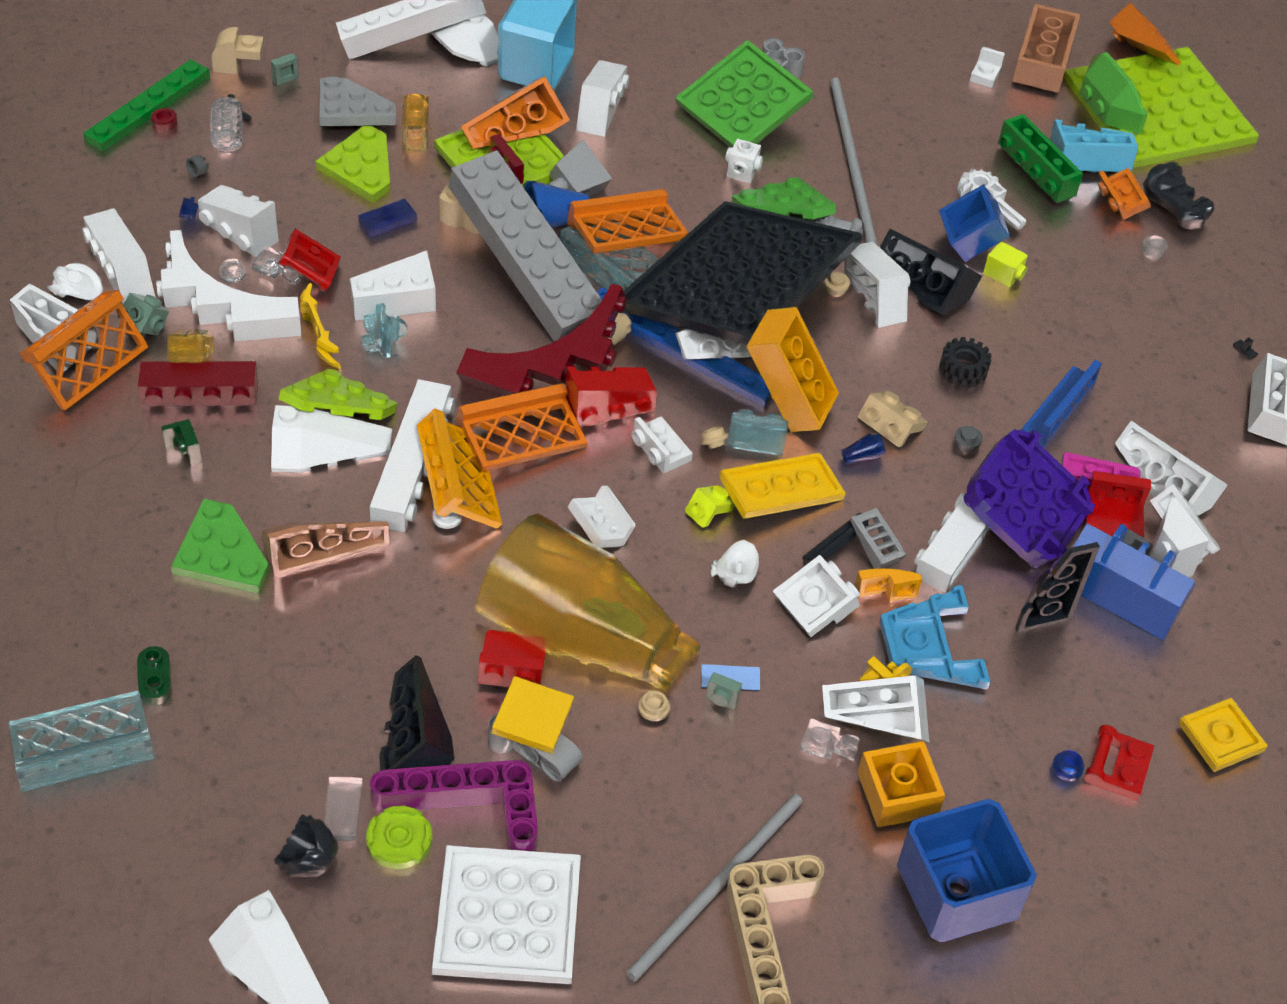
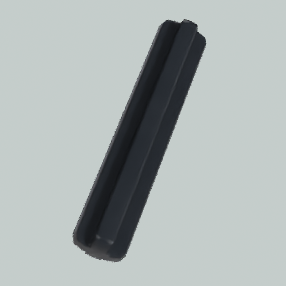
M848 520L803 555V565L806 566L819 555L824 560H827L855 538L857 533L851 521ZM869 520L862 522L864 527L869 526Z

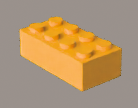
M797 307L767 310L746 346L748 352L753 358L760 376L765 381L771 397L779 408L790 432L820 430L839 394L836 385Z

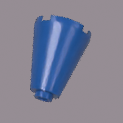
M526 181L523 184V188L552 229L568 225L567 219L570 202L590 199L587 194L537 181Z

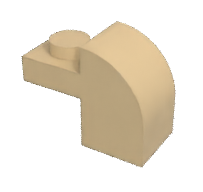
M238 27L227 28L220 32L212 54L213 72L238 74L241 59L261 60L264 49V37L239 35Z

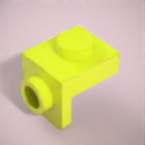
M718 485L701 487L696 489L685 508V513L702 528L709 526L714 515L732 512L735 504L725 488Z

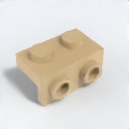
M890 391L870 394L858 414V418L894 445L902 447L909 434L924 430L928 422L921 417V413L917 409L899 401L900 398Z

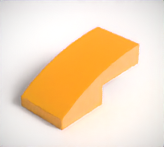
M878 568L859 570L855 581V588L860 594L857 598L886 593L889 602L914 598L918 596L922 577L921 574L899 569Z

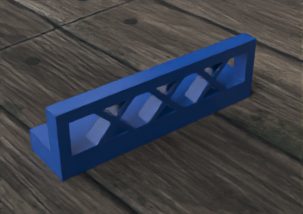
M1094 360L1085 372L1072 366L1021 430L1026 432L1035 430L1041 434L1042 437L1038 443L1045 448L1095 386L1102 363Z

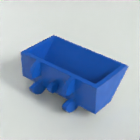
M1087 523L1073 547L1098 542L1100 548L1081 596L1164 641L1195 588V580L1171 568L1176 558L1175 551L1170 549L1161 563L1145 554L1150 544L1143 542L1140 549L1136 550L1123 543L1128 531L1126 525L1121 523L1112 537Z

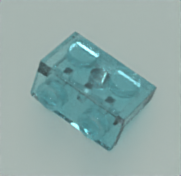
M739 409L738 413L732 412L727 447L783 456L788 420H783V416L777 414H766V417L756 416L754 411Z

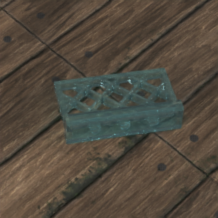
M568 226L562 229L559 239L579 268L607 290L611 283L622 286L624 291L643 274V272L632 271V268L648 270L659 260L644 247L606 252L610 253V256L605 255L603 252L593 254L578 230L574 231ZM605 229V230H606L607 232H609L610 234H613V233H614V232L611 231V230ZM622 234L618 235V237L623 239H631L630 237L624 236ZM597 237L594 238L595 241H596V240L605 241V240L599 239V238H597ZM614 254L626 255L628 259L614 257ZM632 256L643 258L645 261L632 260ZM621 266L628 267V270L623 269Z
M139 690L8 722L15 758V770L22 792L155 759ZM135 703V707L128 715L117 711L121 706ZM98 712L102 714L95 723L85 719L91 713ZM110 718L121 721L114 730L104 727ZM66 720L69 722L62 731L52 727L58 721ZM78 725L89 729L81 738L71 735ZM129 725L140 728L139 730L123 733ZM30 728L37 730L29 739L18 735V731ZM96 733L107 736V738L89 742ZM45 734L56 737L48 746L37 743ZM64 741L74 745L56 750ZM31 749L41 753L23 758Z

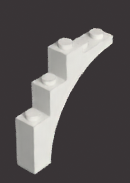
M181 230L170 231L171 242H166L167 258H172V261H167V269H161V281H156L158 297L164 298L165 308L192 306L193 314H198L200 325L227 322L228 331L233 330L235 341L301 336L298 297L254 295L233 289L216 281L192 260L184 245Z

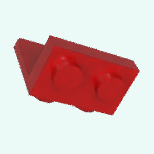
M1093 471L1090 479L1091 484L1088 485L1087 489L1091 496V503H1095L1093 513L1085 517V525L1088 523L1113 537L1117 528L1122 523L1127 526V529L1144 537V504L1151 490V479Z
M496 630L487 631L483 652H480L478 684L510 687L513 677L516 676L541 685L547 639L538 635Z

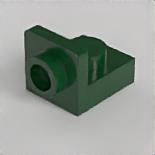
M190 419L161 427L167 449L179 446L181 455H187L191 465L202 463L199 443Z

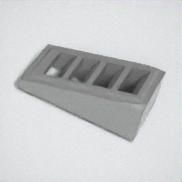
M877 508L850 518L874 569L896 564L906 556L900 542ZM873 519L874 524L864 527L862 522ZM878 529L879 533L876 535L870 536V534L868 533L870 531ZM883 539V544L876 545L875 541ZM887 549L889 553L883 555L881 551Z

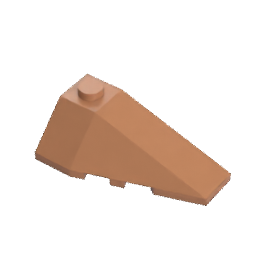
M387 521L297 522L277 525L262 530L264 550L274 576L390 544L389 524Z

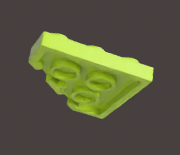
M364 125L315 161L317 170L372 203L390 191L386 134L371 125Z
M326 369L282 388L279 394V400L301 411L314 412L315 408L330 409L329 412L332 415L353 417L354 413H368L369 419L382 420L394 414L398 405L397 402L389 399L386 394L374 392L366 388L363 383L349 380L341 376L339 371L333 369Z

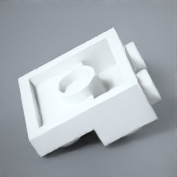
M821 555L817 556L773 590L775 597L810 638L830 622L834 621L837 624L860 606L857 599L860 594L850 581L844 583L839 577L842 573L834 562L830 560L827 563Z

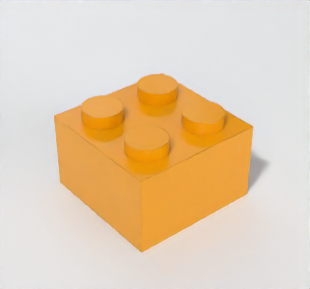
M924 741L863 752L857 773L877 828L909 822L940 812L946 795Z

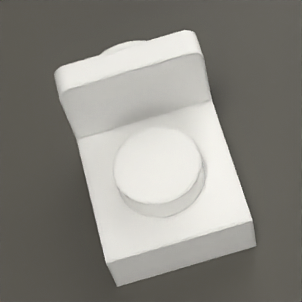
M982 47L970 81L993 88L1001 72L1005 54Z

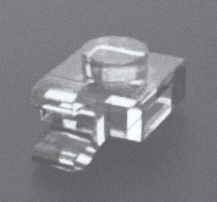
M266 247L251 262L252 270L275 279L280 274L288 283L296 285L302 279V276L296 274L295 270L278 264V260L283 252L270 247Z
M810 719L801 741L800 750L829 760L833 753L854 760L860 738L849 734L840 736L841 728Z

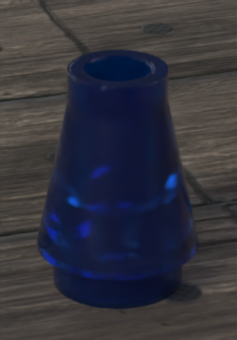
M868 433L847 448L841 450L846 465L877 460L886 453L884 442L878 433L873 435Z

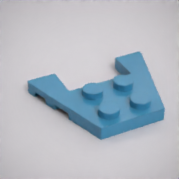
M963 585L952 587L950 592L942 595L940 593L931 595L929 600L918 604L913 602L881 614L879 623L889 662L893 661L898 667L903 663H908L913 668L910 675L988 689L990 678L984 659L952 660L940 616L967 614L969 606Z

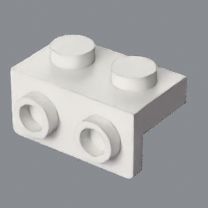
M607 485L601 486L595 497L573 498L568 505L576 521L596 548L624 546L635 528L634 521Z

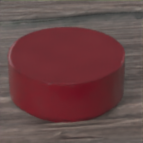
M161 108L154 111L151 115L152 126L158 131L166 132L173 130L178 124L177 115L171 109Z

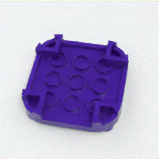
M1014 429L996 442L970 478L967 485V493L964 494L963 499L965 504L974 511L978 518L1012 550L1027 561L1030 566L1038 568L1049 564L1068 550L1066 548L1067 544L1085 517L1093 513L1095 503H1091V496L1086 487L1091 483L1084 475L1076 479L1038 443L1042 437L1041 434L1035 430L1026 432Z

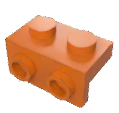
M1129 168L1110 177H1107L1104 171L1099 172L1101 182L1097 183L1099 190L1103 196L1108 195L1110 198L1108 199V204L1112 212H1118L1122 220L1151 207L1148 198Z

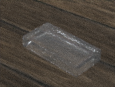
M329 777L324 824L331 830L337 841L357 840L363 786L362 778Z

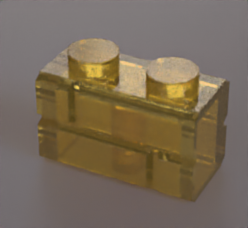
M406 94L403 99L402 149L405 151L428 150L429 96Z
M177 329L168 336V360L170 362L184 363L187 360L188 363H201L215 351L214 336H210V332L207 329H194L193 331L191 329Z

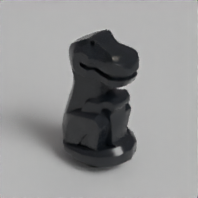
M1172 161L1154 166L1143 183L1146 196L1169 210L1182 228L1190 230L1202 228L1205 221L1214 212V202L1204 196L1195 201L1193 200L1195 188L1188 186L1185 181L1186 178L1182 175V167L1178 163Z

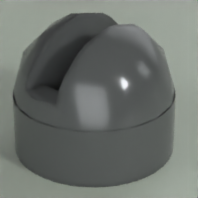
M197 155L187 158L186 168L192 177L197 178L207 173L209 164L205 163V157Z

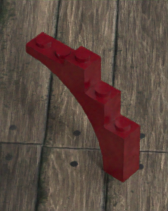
M611 283L602 302L589 318L571 333L551 344L530 351L516 353H487L467 348L456 372L460 381L500 396H507L532 390L534 385L533 378L551 385L561 383L565 385L567 366L575 367L574 364L588 369L590 367H599L600 371H606L608 366L612 367L617 354L612 340L608 338L613 337L617 325L615 322L618 313L622 314L627 302L622 286Z

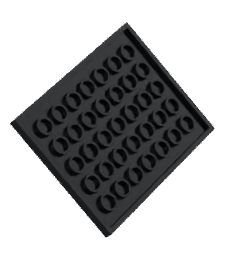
M724 201L623 291L627 298L623 312L747 346L767 310L798 307L862 243V233Z

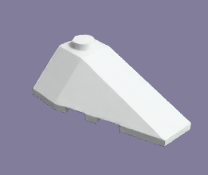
M686 328L675 333L684 359L722 358L723 356L730 358L751 357L747 347L741 343L722 340L719 337L700 334Z
M275 405L272 425L271 470L272 472L302 473L311 471L310 467L327 464L328 467L336 466L337 461L352 458L360 461L389 455L393 431L391 428L340 415H332L329 412L314 409V412H306L293 406Z
M1133 421L1129 422L1115 442L1128 464L1140 469V478L1151 479L1150 494L1153 498L1172 484H1175L1197 516L1211 509L1228 486V484Z
M269 890L237 906L209 938V942L224 969L232 976L235 975L248 986V989L253 994L259 995L268 1004H329L285 916Z

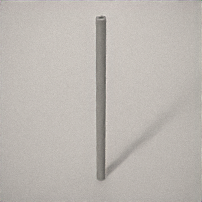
M794 793L626 971V975L632 981L636 982L726 886L731 869L738 864L747 863L803 803L802 798L798 794Z

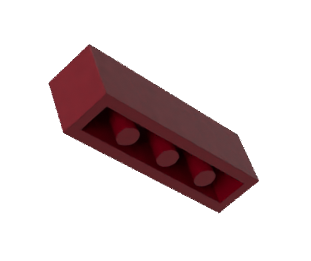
M154 361L140 363L138 392L141 406H256L258 374L256 361Z

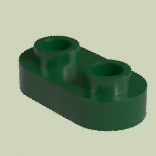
M151 646L145 648L137 657L140 698L148 705H160L165 703L172 694L169 654L162 647ZM152 684H159L155 687L150 686Z

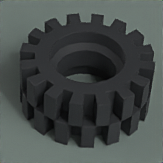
M961 337L960 341L954 338L952 343L950 341L947 342L939 364L941 375L945 374L944 378L947 381L953 379L951 383L953 385H956L957 382L961 383V387H966V383L970 387H974L975 383L978 385L982 384V381H985L987 378L992 357L991 353H988L989 349L987 346L982 348V342L979 341L976 344L973 338H970V341H966V337ZM958 360H967L971 362L972 365L963 364Z

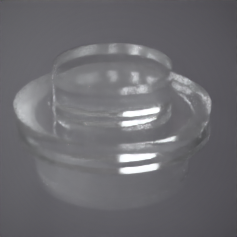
M1147 236L1142 242L1143 253L1152 259L1161 258L1168 250V243L1160 236Z
M227 259L222 262L219 268V277L226 283H238L246 277V268L237 259Z

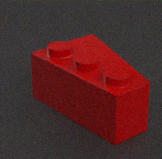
M567 366L566 389L568 393L566 399L580 428L655 410L657 390L645 367H614L613 371H600L599 367H590V371H577L575 367Z

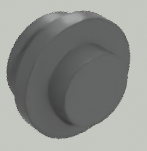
M962 426L956 430L954 440L956 446L961 451L973 452L981 445L983 436L974 427Z

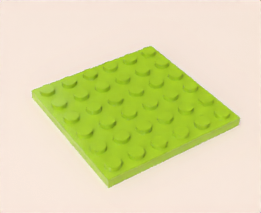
M1189 47L1173 49L1181 61L1178 66L1151 54L1115 60L1133 81L1140 96L1142 108H1145L1148 113L1142 133H1133L1138 145L1133 168L1257 143L1259 134ZM1088 66L1065 70L1064 80L1100 129L1102 127L1129 132L1104 124L1080 96V88Z

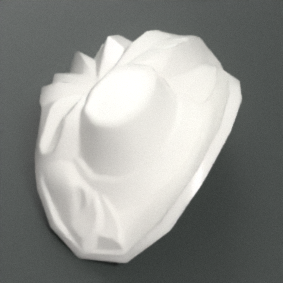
M70 263L65 267L58 266L52 273L54 276L53 285L47 286L49 291L61 298L70 295L84 300H93L103 291L101 279L96 272L80 263Z
M746 540L735 542L718 561L714 560L712 562L711 577L719 575L720 581H723L725 586L735 588L737 584L751 582L756 576L759 567V555L754 544Z

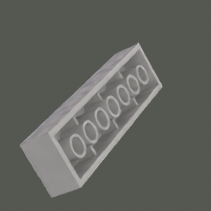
M496 150L452 167L448 188L553 341L555 342L571 333L589 318L602 302V299L502 156Z

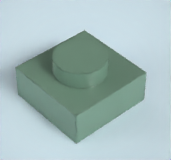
M293 53L271 61L272 80L277 86L299 78L298 60Z
M713 672L708 681L706 699L711 700L718 706L735 710L740 699L742 683Z

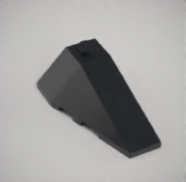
M889 229L880 245V248L909 274L910 286L908 288L915 293L918 300L923 305L944 316L970 300L982 278V275L969 267L892 229Z
M1098 542L1069 548L1036 580L1020 612L1015 626L1017 633L1072 620L1100 548Z
M415 655L394 676L389 702L394 709L391 721L385 724L384 732L388 733L389 736L387 746L381 747L379 756L380 771L451 765L455 760L451 733L422 659Z

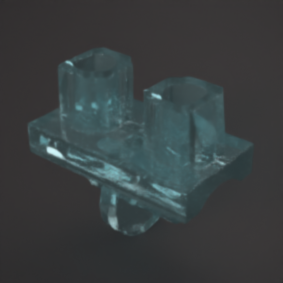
M381 303L376 304V312L374 314L364 316L363 324L368 334L362 336L361 344L366 353L379 351L384 359L391 357L392 340L396 341L398 338L406 335L407 323L397 315H394L392 318L385 313V304Z

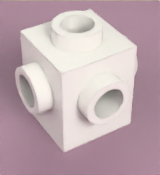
M737 139L733 148L729 147L726 153L725 162H728L727 177L751 183L756 171H760L763 156H760L761 145Z

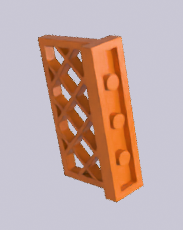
M665 189L570 202L567 224L571 229L577 228L593 254L680 241L688 234V231L668 205V194ZM648 221L657 223L661 226L659 228L648 224ZM627 224L638 229L634 231L624 226ZM665 227H668L670 229L676 230L677 232H670L664 229ZM601 228L611 230L614 233L609 234L607 232L601 231ZM642 230H643V231H646V232H649V233H652V234H655V235L648 236V235L642 234L641 232H642ZM622 234L624 236L630 237L631 239H623L618 237V235ZM597 237L608 242L597 243L594 238Z
M119 290L104 291L19 353L25 363H31L61 410H67L149 347L122 305L121 301L124 298ZM116 310L120 317L119 328L108 326L109 314ZM91 327L100 328L98 344L87 342L88 330ZM107 330L118 332L116 348L105 346ZM125 334L131 335L138 345L131 351L123 350ZM71 342L79 344L77 360L66 358L67 345ZM86 346L97 348L95 364L84 361ZM104 350L115 352L114 364L110 367L102 365ZM50 358L58 360L56 376L48 375L42 365ZM65 362L76 364L74 380L63 378ZM83 365L94 368L93 380L89 383L81 381ZM62 381L73 384L72 396L67 400L60 393Z
M564 383L459 407L455 424L462 428L481 472L586 448L588 442L566 399L568 391ZM561 408L565 419L561 421L548 414L552 410ZM533 415L541 419L538 427L523 421L524 417ZM507 421L516 426L512 433L497 427L498 423ZM545 421L559 427L556 436L541 429ZM481 427L488 430L489 433L486 439L475 435L472 428ZM519 427L534 434L531 441L515 435ZM565 430L574 434L576 441L569 442L559 436ZM493 433L508 440L504 448L489 441ZM537 436H540L552 442L550 447L543 448L534 444ZM511 442L525 447L526 450L524 453L516 454L508 450ZM487 448L500 454L499 458L486 461L483 455L484 449Z

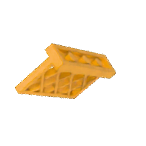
M434 408L417 424V430L436 514L446 518L451 512L498 529L503 523L490 471L481 472L471 447L466 442L467 439L462 428L446 422L444 412ZM456 445H458L459 448L466 454L467 458H466L465 455L457 448ZM484 450V451H483V455H484V457H485V459H486V461H487L486 454H485V450ZM470 460H471V461L474 463V465L479 469V471L473 466V464L470 462ZM461 467H463L473 479H471ZM475 482L483 489L484 493L475 484ZM466 489H468L473 494V496L478 500V502L469 494V492ZM480 504L489 512V514L485 512V510L480 506Z

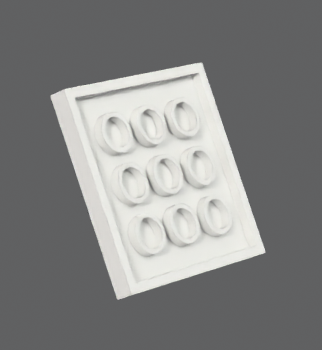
M447 845L432 975L571 984L581 855Z

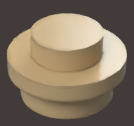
M832 272L824 280V286L829 294L841 296L849 289L850 279L841 272Z
M717 426L701 432L703 439L700 441L702 445H708L709 449L725 444L724 439L728 438L729 435L728 432H724L723 426Z
M649 691L639 700L638 710L643 718L649 721H660L668 715L670 703L662 692Z

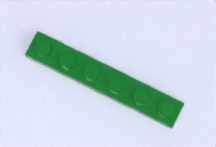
M190 59L83 133L84 141L102 152L151 119L154 111L168 107L210 77L209 69Z

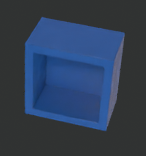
M984 184L939 210L950 244L964 262L1010 237L998 202Z

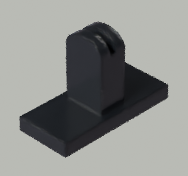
M1250 337L1244 342L1240 339L1233 343V346L1250 360L1258 355L1251 348L1254 340Z

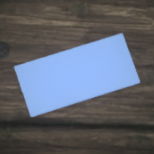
M701 664V687L708 688V681L712 673L716 672L742 683L741 690H760V667Z

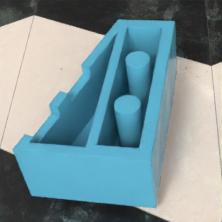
M1054 119L1050 141L1080 171L1091 173L1111 171L1118 173L1129 168L1132 172L1138 149L1133 133L1102 127L1099 132L1085 129L1086 124L1078 123L1077 127L1062 125V120Z

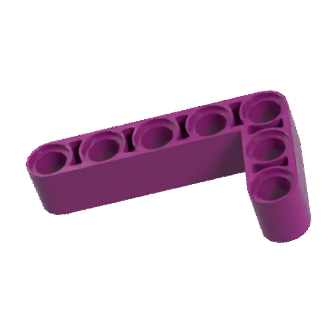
M508 760L389 769L376 772L370 779L371 803L380 812L391 806L403 805L417 810L503 804L508 850L537 851L538 825L532 771L530 766L524 761ZM512 780H520L522 782L515 783ZM487 782V783H489V784H488V785H480L479 783ZM447 785H456V787H453V788H449V787H446V786H447ZM416 787L424 788L422 790H414ZM382 790H390V792H387V793H381L380 791H382ZM515 808H523V809H525V810H524V811H516V810H514V809H515ZM523 836V837H527V838H529V839H527V840H519V839H517V837Z

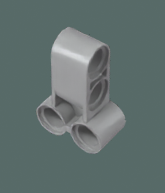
M769 38L763 42L762 51L797 79L802 76L805 59L803 50L796 47L786 49L784 48V43L777 38Z
M498 713L489 720L488 745L492 751L504 754L515 750L554 781L561 782L583 759L580 749L563 734L560 735L553 754L491 734Z

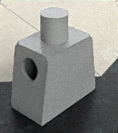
M582 140L554 166L550 173L554 181L548 185L590 196L604 190L612 180V177L585 141Z

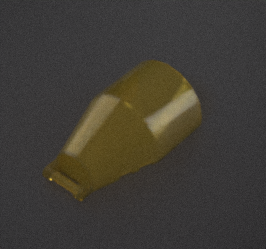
M539 513L528 516L510 533L490 563L480 586L475 611L539 647L546 653L559 658L563 654L581 659L580 663L590 666L591 662L607 666L610 672L647 681L664 691L670 688L674 682L673 678L688 659L695 657L700 651L699 643L680 631L681 629L614 555ZM673 649L679 651L664 670L659 667Z

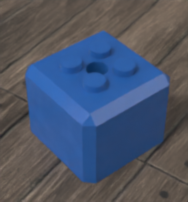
M985 799L912 820L896 865L930 937L939 942H946L1018 920L1037 876L1001 804L991 799ZM959 883L963 885L967 893L957 894L953 892L950 884Z

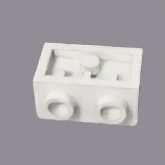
M662 416L647 423L641 417L634 419L633 441L637 446L642 447L647 453L650 462L656 465L663 474L692 461L693 453Z

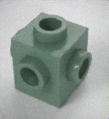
M129 293L123 306L143 337L146 334L158 336L165 326L166 318L170 311L162 307V301L154 296Z

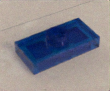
M404 198L360 214L358 218L361 226L372 238L417 221V213Z

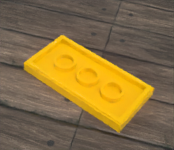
M821 453L724 469L719 474L721 482L743 519L841 501L846 494Z

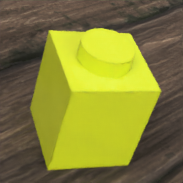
M1001 241L988 254L983 274L1010 288L1016 280L1021 281L1027 272L1025 263L1028 255Z

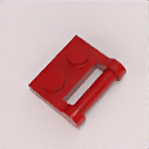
M295 228L278 260V264L283 267H290L318 284L317 288L325 292L333 280L341 256Z
M1102 725L1097 733L1099 741L1092 764L1086 769L1084 779L1093 786L1138 802L1155 745L1119 733L1110 725ZM1110 746L1119 748L1110 776L1105 774L1103 769Z

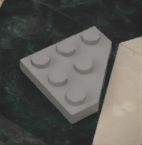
M335 76L320 78V126L396 125L394 102L346 78Z

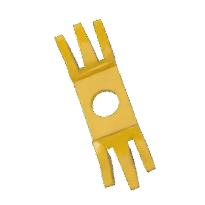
M309 283L300 297L302 318L305 321H310L318 338L316 342L318 345L316 347L318 357L331 367L341 370L340 363L331 357V353H339V348L329 341L330 331H324L317 313L318 302L311 297L313 288L312 283Z

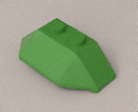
M1108 52L1093 55L1080 88V96L1104 124L1136 134L1142 133L1148 113L1145 108H1142L1141 99L1133 81Z

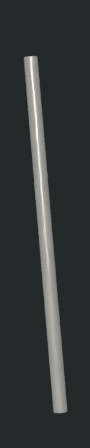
M832 78L830 80L866 243L874 242L878 246L840 80Z

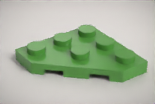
M797 177L789 178L786 182L779 184L769 183L764 185L763 188L755 190L745 189L739 194L732 195V203L787 216L790 213L803 215V219H817L836 214V204Z
M203 499L171 565L172 574L258 594L270 571L268 561L233 505Z

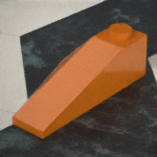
M1131 2L1109 22L1115 29L1112 31L1113 35L1120 42L1125 40L1130 46L1177 66L1181 63L1158 29Z
M543 76L466 122L460 128L472 149L489 146L490 136L500 134L506 142L550 133L570 121L548 80Z

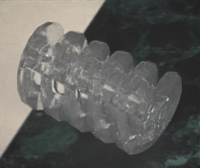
M232 97L219 98L212 103L210 108L211 144L215 149L223 153L235 152L243 144L242 104Z

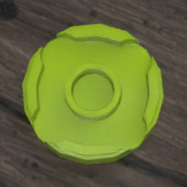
M404 805L388 807L383 810V813L377 817L375 815L370 820L366 830L367 849L372 859L384 867L391 869L410 868L420 863L428 855L432 846V826L423 817V813L415 808Z

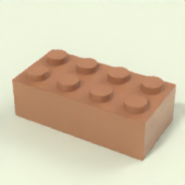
M1034 4L1012 82L1059 93L1081 14Z

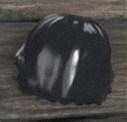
M302 814L297 820L295 829L291 832V837L287 838V844L283 846L280 854L276 856L274 861L289 877L316 878L324 875L332 866L337 856L338 843L331 830L321 819H314L311 815L307 817Z

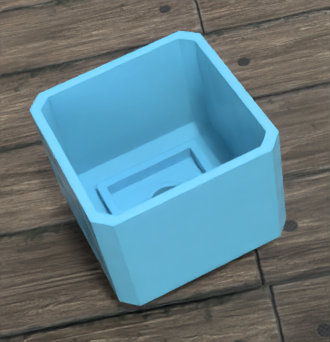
M577 0L512 1L498 26V75L501 79L526 86L534 80L545 76L553 91L555 90L575 50Z

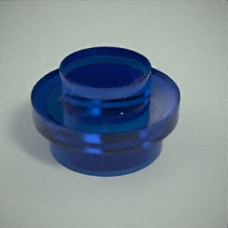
M195 197L183 198L178 217L185 219L184 222L188 223L189 218L195 219L198 204L194 203Z
M1072 750L1062 751L1054 757L1052 762L1054 773L1065 781L1078 780L1083 775L1085 769L1082 757Z

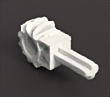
M971 168L969 172H964L957 186L959 198L984 184L998 202L1004 220L1016 230L1023 228L1026 224V219L1004 201L1007 190L999 184L998 177L991 176V171L984 172L982 168L979 171Z

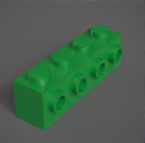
M1024 114L1004 120L998 140L1001 148L1056 203L1077 196L1083 173Z

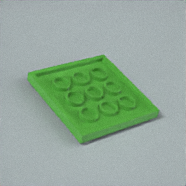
M746 40L677 95L675 99L680 107L725 144L733 148L737 139L755 144L760 142L814 98V93L808 86L750 41Z

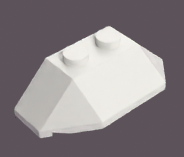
M484 14L429 32L455 56L480 62L481 65L486 67L498 62V34L493 22Z

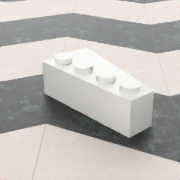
M113 208L83 217L85 227L82 228V234L85 242L90 244L93 255H97L99 264L104 269L113 289L119 290L123 296L122 305H124L129 293L144 296L148 294L155 297L146 255L116 210Z

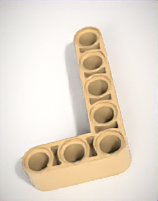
M801 855L742 863L734 866L730 871L726 896L752 1004H790V996L767 903L815 896L819 892L825 872L823 862L816 856ZM802 874L811 875L813 878H806ZM769 879H778L781 881V883H774ZM737 883L747 884L749 887H740L737 885ZM744 913H752L756 917L749 918L745 916ZM752 943H759V944H761L764 948H762V949H757V948H754L751 944H752ZM766 974L769 975L772 979L763 980L758 975Z

